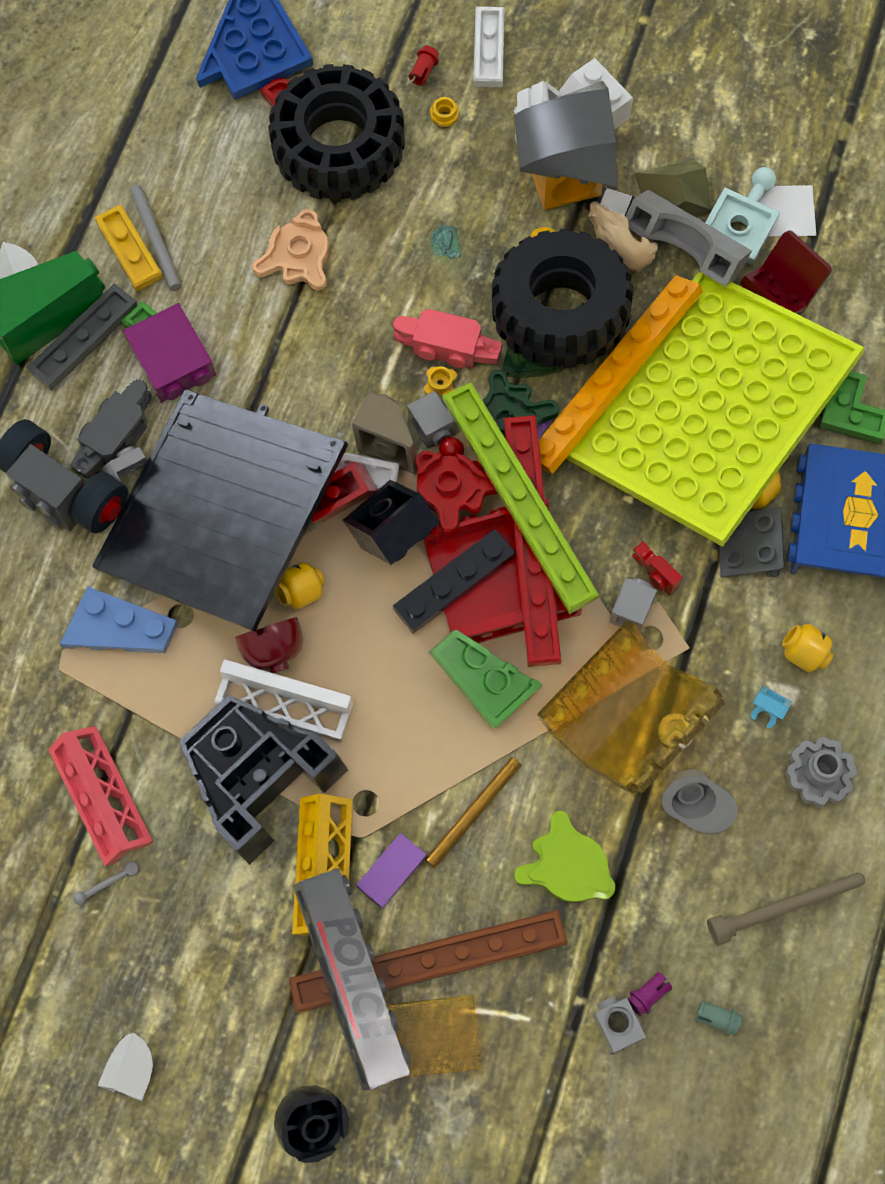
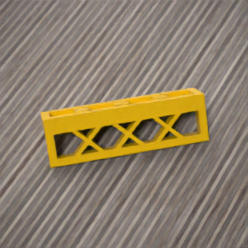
M321 793L300 797L295 884L339 868L341 876L346 875L349 880L353 799ZM330 805L341 806L340 821L336 825L330 817ZM332 838L339 845V854L334 859L328 851V843ZM294 893L292 934L309 935L300 905Z

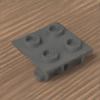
M781 507L748 512L723 547L719 545L721 578L766 572L767 577L779 576V571L785 569Z

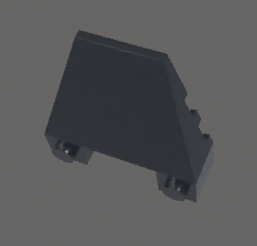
M230 695L223 699L179 740L192 774L196 778L201 790L202 798L212 816L215 829L249 865L274 842L272 837L254 818L302 772L325 793L348 771L339 755L316 733L298 728L282 718L273 717L265 713L264 710Z

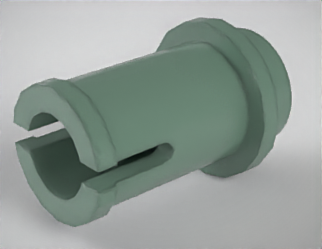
M702 1000L695 1022L725 1031V1036H729V1034L737 1035L743 1015L736 1013L737 1009L733 1008L730 1011Z

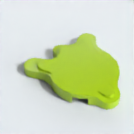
M561 810L554 812L550 819V832L535 839L532 844L533 851L540 857L539 861L517 867L514 873L515 882L521 886H541L552 896L568 903L591 899H609L615 891V883L610 877L608 861L603 849L593 839L576 831L566 812Z

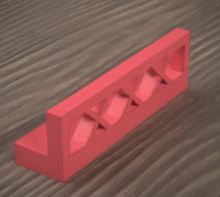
M92 726L62 733L48 750L104 866L116 863L126 852L149 846L153 840L97 727ZM89 737L95 749L93 754L82 748L79 742L80 739ZM95 766L106 772L109 778L107 783L96 777L93 771ZM109 795L120 800L123 806L121 812L111 807L108 801ZM125 824L133 828L138 839L128 842L122 830L123 825Z

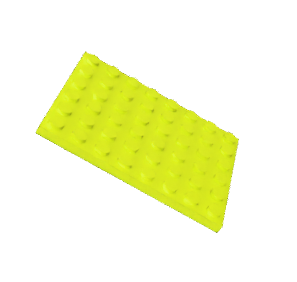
M699 271L692 281L700 284L703 293L567 456L566 460L723 547L862 357L864 347L733 282L725 287Z

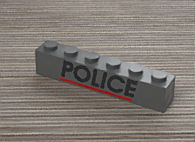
M337 868L298 882L293 888L362 1090H371L409 1075L407 1066L411 1064L406 1047L403 1044H399L395 1032L399 1030L398 1022L393 1011H388L384 1000V997L387 996L385 984L380 976L376 977L372 963L375 962L374 952L369 942H364L360 929L363 928V921L358 909L352 908L349 899L352 891L346 875L341 876L340 870Z

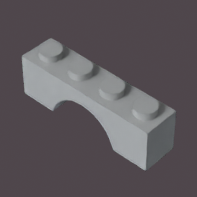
M649 189L633 199L625 216L628 219L630 230L648 240H661L680 247L694 257L699 264L700 272L725 287L739 277L752 250Z

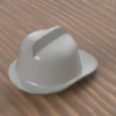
M691 769L670 774V782L662 794L661 801L666 813L701 833L714 834L721 832L734 823L737 818L738 806L735 798L728 791L713 783L708 776L698 770Z

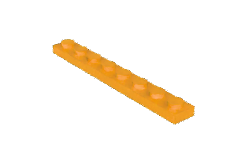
M677 275L673 277L540 437L539 450L542 470L553 475L703 293L699 283Z

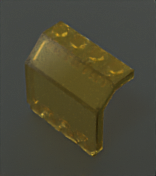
M625 621L540 710L537 716L551 735L588 769L628 793L633 794L636 790L643 793L659 776L655 769L659 768L664 771L682 751L678 744L681 743L687 746L705 726L701 720L710 721L725 705V702L716 687L669 665L648 646L636 626Z

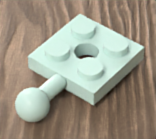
M768 167L758 168L753 173V188L748 197L724 187L705 222L752 250L746 262L752 266L780 213L759 203L763 193L772 189L776 183V175ZM737 221L742 222L747 229L736 231L730 224Z

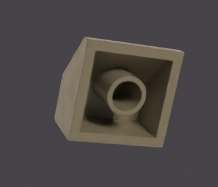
M368 392L352 422L357 451L373 458L399 462L400 469L415 474L417 468L415 466L414 443L399 404L386 394L377 395Z

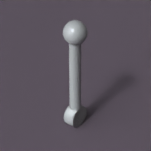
M135 862L127 863L125 869L85 892H76L73 897L74 902L77 905H82L88 897L128 875L136 876L139 873V866Z

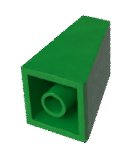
M77 251L0 279V345L16 365L61 335L103 294L105 285L97 276L99 270L90 258L84 260Z

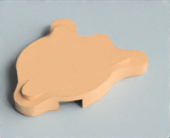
M305 209L292 218L291 223L281 228L280 225L277 226L269 239L267 252L252 264L254 275L264 278L276 271H282L283 282L287 285L306 282L313 290L320 291L325 289L327 280L323 273V267L328 259L330 248L328 237L318 222L317 213L313 210Z

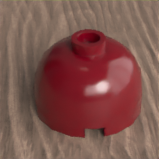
M297 617L257 629L255 632L249 631L235 636L243 659L256 669L269 668L270 673L288 669V661L298 656L303 643L302 630Z

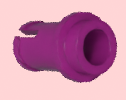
M660 972L654 974L655 976L640 989L630 992L628 1001L637 1015L649 1014L651 1012L650 1007L673 989L670 982L664 983L667 979Z

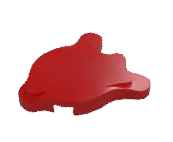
M422 451L415 458L418 477L417 492L421 494L429 508L439 516L440 527L444 534L450 535L457 532L460 512L462 510H468L472 514H477L482 510L484 499L487 496L498 494L487 474L480 471L466 456L456 453V456H442V453Z

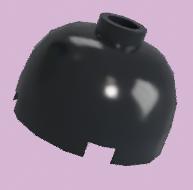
M317 1085L300 1086L290 1091L281 1100L276 1110L274 1129L282 1148L290 1156L303 1163L319 1162L331 1156L337 1150L334 1146L339 1142L340 1138L345 1139L349 1125L346 1107L331 1091Z

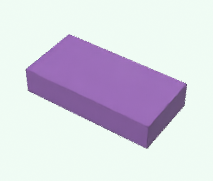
M400 833L356 886L383 909L425 860L427 854Z

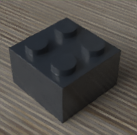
M393 480L386 482L342 520L363 550L390 565L404 558L411 547L418 541L427 538L431 530L439 524V521L420 493Z

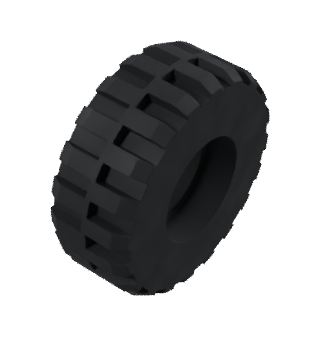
M327 64L323 65V68L316 70L311 68L305 71L301 77L298 78L296 76L287 84V89H282L275 98L276 105H273L270 110V125L268 126L274 161L279 166L280 173L285 180H292L293 187L304 193L307 191L311 197L321 200L322 197L329 198L330 201L361 198L362 194L366 192L370 194L380 188V183L387 182L393 176L394 168L400 165L403 157L402 150L405 148L403 111L400 108L399 99L396 94L391 90L389 91V85L379 77L376 79L373 73L363 68L361 70L355 69L353 65L343 64V66ZM336 120L349 121L363 129L361 135L355 140L339 146L325 145L311 137L318 127Z
M559 229L557 232L542 231L532 238L529 236L521 240L519 246H513L504 255V260L499 262L495 269V278L492 280V318L496 323V331L500 338L503 340L507 339L506 345L516 354L518 352L521 353L523 358L529 362L534 363L536 361L542 363L544 367L564 366V368H574L577 364L584 363L586 365L594 362L599 355L603 357L613 350L614 344L622 340L626 327L629 325L633 299V284L631 283L632 276L630 270L623 264V258L616 250H611L609 244L600 238H592L589 233L582 231L576 233L570 232V229ZM569 288L584 295L588 301L574 309L556 310L544 306L535 297L548 289Z

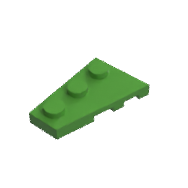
M458 630L451 631L429 651V654L491 728L498 727L543 685L534 678L531 679L510 663H505L494 656L488 649Z

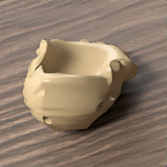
M595 201L590 204L588 217L594 225L596 239L600 238L609 244L611 250H616L623 258V264L629 268L630 273L639 272L652 263L658 250V244L655 241L648 240L630 230L627 217L620 213L610 211L606 206Z

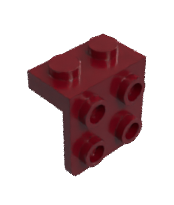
M788 230L781 235L764 264L746 274L740 285L773 303L801 315L831 274L832 268L793 231Z

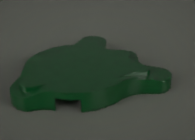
M500 370L490 373L489 392L482 401L504 437V418L536 415L538 428L542 423L558 416L559 405L554 400L531 402L529 399L532 389L529 385L511 384L505 373Z

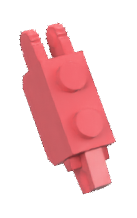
M432 309L421 312L419 319L409 316L405 317V315L394 318L392 324L394 340H397L400 344L403 343V345L413 347V354L418 355L424 360L433 361L436 359L448 362L449 365L456 368L468 367L472 369L475 362L497 365L499 361L502 343L481 335V326L477 320Z

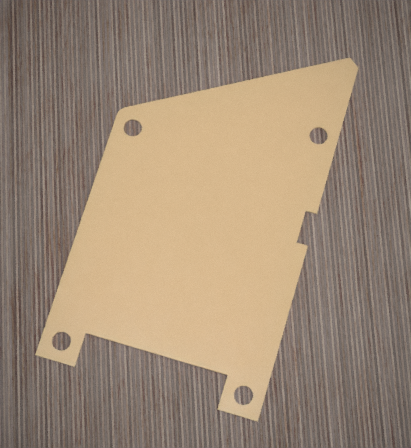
M462 432L452 436L458 438L463 443V456H466L471 461H479L470 449V445ZM434 446L427 451L439 453V446ZM399 468L397 483L417 492V470L415 474ZM499 494L489 495L484 499L482 510L479 513L472 514L468 510H462L459 521L470 515H476L477 517L488 515L492 510L506 506ZM368 496L325 522H313L316 529L303 535L287 567L305 562L313 568H318L325 580V585L322 586V597L317 602L302 609L294 610L289 606H283L278 600L276 593H274L257 629L297 617L303 636L302 649L296 658L288 661V669L274 674L349 695L353 701V707L341 741L318 735L339 755L348 771L325 793L302 772L279 795L300 806V797L321 793L354 799L356 794L361 791H371L379 799L378 810L373 815L361 816L354 811L352 805L351 835L357 838L367 837L690 648L659 601L651 606L642 629L645 627L658 629L662 634L663 643L657 650L647 651L639 646L637 633L609 623L611 615L600 598L582 607L580 616L558 621L561 664L528 667L524 631L478 643L505 663H510L518 668V671L531 679L534 678L543 684L498 727L491 728L429 654V651L450 633L444 611L413 634L393 610L395 603L433 576L424 540L418 541L407 551L404 558L390 565L363 550L342 521L370 497ZM433 512V514L435 515L440 524L439 516L435 512ZM160 596L142 607L168 617L170 610L174 606L183 603ZM190 607L194 613L192 622L184 628H176L165 653L128 652L124 649L106 648L104 650H92L86 647L65 648L61 653L58 670L182 739L217 706L214 701L223 678L220 673L223 660L252 667L243 659L235 636L251 630ZM267 668V669H260V670H263V671L270 672V671H269V668ZM230 682L225 698L230 695L240 700L248 696L244 686ZM249 688L251 693L258 691L256 689ZM265 693L255 699L259 709L265 711L280 705L275 695ZM280 697L283 703L290 700ZM300 702L286 708L290 717L296 720L311 714L307 705ZM312 706L314 712H316V711H318V710L321 709V708ZM283 710L276 713L285 716ZM329 711L319 716L318 719L322 727L336 731L342 714ZM314 719L307 722L313 725H317ZM330 805V817L336 825L340 821L341 806Z

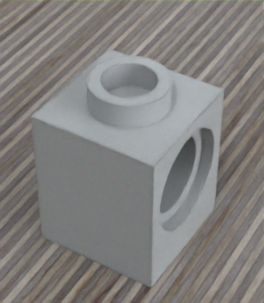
M435 391L407 405L408 419L426 448L434 444L439 446L445 438L451 437L454 434V420Z
M626 578L612 610L609 623L640 635L657 590L651 588L652 586L644 580Z
M613 996L597 1004L599 1011L593 1014V1018L611 1055L646 1038L627 997L618 1001L617 997ZM620 1014L625 1018L627 1027L624 1032L616 1033L610 1029L608 1025L610 1015Z

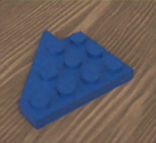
M228 0L196 80L199 88L222 78L234 100L264 87L275 79L285 78L312 66L313 58L279 0Z

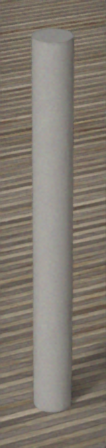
M135 185L130 189L131 195L171 291H176L181 288V283L140 185Z

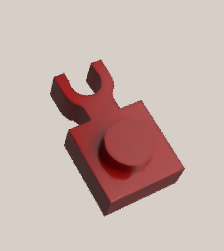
M644 541L633 549L635 553L632 554V557L648 570L647 574L651 584L657 590H664L671 596L680 587L683 577L661 555L656 556Z

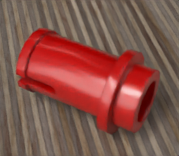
M427 45L418 50V59L408 75V78L419 86L426 84L433 66L439 63V52Z

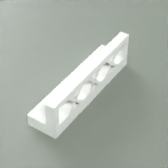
M223 660L220 669L223 678L214 701L215 705H218L225 698L230 682L244 686L248 696L240 699L241 701L246 703L251 701L255 707L259 708L255 699L265 693L273 694L280 705L268 711L264 710L265 713L278 719L287 720L292 725L305 731L310 730L317 735L338 741L342 740L353 707L351 696L229 660ZM249 688L256 689L258 691L251 693ZM280 697L290 700L283 703ZM300 702L307 705L311 714L296 720L290 717L286 708ZM312 706L318 707V708H321V709L318 710V711H316V712H314ZM283 710L285 716L276 713ZM329 711L342 714L336 731L322 727L318 717ZM314 719L317 725H313L307 722Z

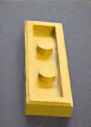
M121 204L94 217L99 229L136 292L163 279L160 269Z

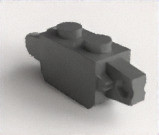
M133 380L122 394L115 391L110 398H106L101 403L98 414L91 423L88 422L82 427L77 439L81 447L70 464L76 473L89 479L103 464L106 465L108 462L116 459V454L119 451L134 446L147 429V421L143 412L151 401V394L147 390L148 386L144 380Z

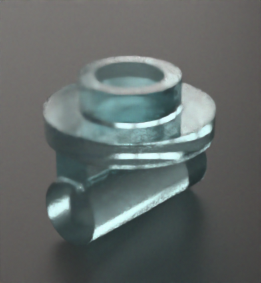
M440 225L430 238L433 252L439 256H449L450 259L460 258L461 252L457 228Z

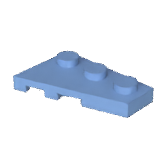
M87 587L60 642V646L70 649L86 647L92 650H104L106 648L124 649L128 652L165 653L178 623L176 620Z

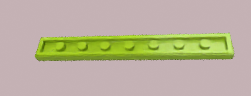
M472 382L443 395L445 405L568 613L571 614L599 599L598 592Z

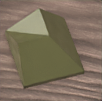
M692 159L636 173L635 177L641 194L649 189L694 217L711 212L706 168Z

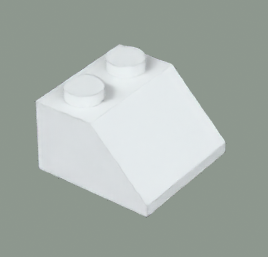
M594 58L571 74L559 90L560 97L603 81L609 89L614 129L630 119L633 97Z

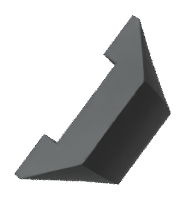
M603 81L559 98L533 105L514 114L521 172L556 179L564 176L579 179L582 184L588 185L589 182L608 185L607 189L617 190L616 138L609 89Z

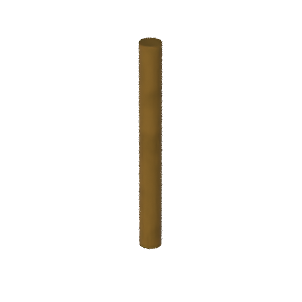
M511 757L425 858V861L433 868L437 867L521 767V764L515 758Z

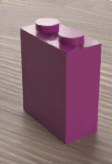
M179 303L123 330L128 345L161 403L166 400H174L180 397L185 389L188 390L194 386H202L208 383L212 377L216 376L212 360Z

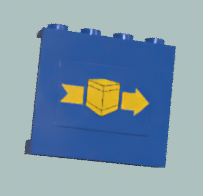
M809 443L804 455L799 454L796 472L801 473V482L796 483L793 495V502H798L797 513L793 512L790 522V532H795L794 543H789L786 558L787 562H792L790 573L796 574L799 566H807L885 578V454Z

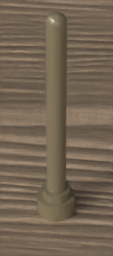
M855 873L733 918L729 916L723 917L722 915L707 919L709 933L716 946L730 942L731 937L736 936V932L858 888L864 885L865 877L861 873Z

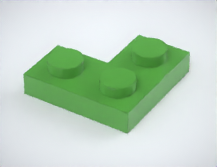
M853 371L848 374L825 406L820 428L882 444L885 437V410L860 403L867 375Z

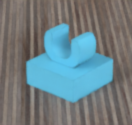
M762 685L753 701L756 706L751 713V718L755 720L759 712L766 711L770 714V720L766 727L772 728L778 717L783 720L792 701Z

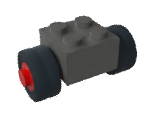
M27 419L13 424L0 439V470L5 472L11 481L12 486L10 488L12 491L20 496L18 501L30 511H34L37 508L44 513L43 518L57 529L63 526L71 532L77 523L95 534L107 529L120 514L128 497V488L106 472L97 473L84 485L80 477L47 455L51 446V436L47 431Z

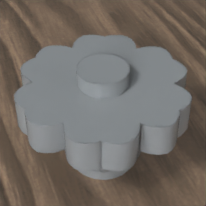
M820 737L814 744L805 740L790 754L792 764L786 769L785 775L788 779L789 788L796 792L801 791L800 797L802 802L816 807L824 806L827 801L838 804L852 791L853 785L850 780L857 773L854 758L849 753H841L842 747L838 741Z

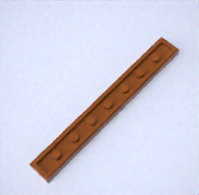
M559 910L377 955L372 966L376 977L380 976L382 978L386 991L554 949L565 946L568 943ZM322 970L288 978L297 1014L333 1005Z

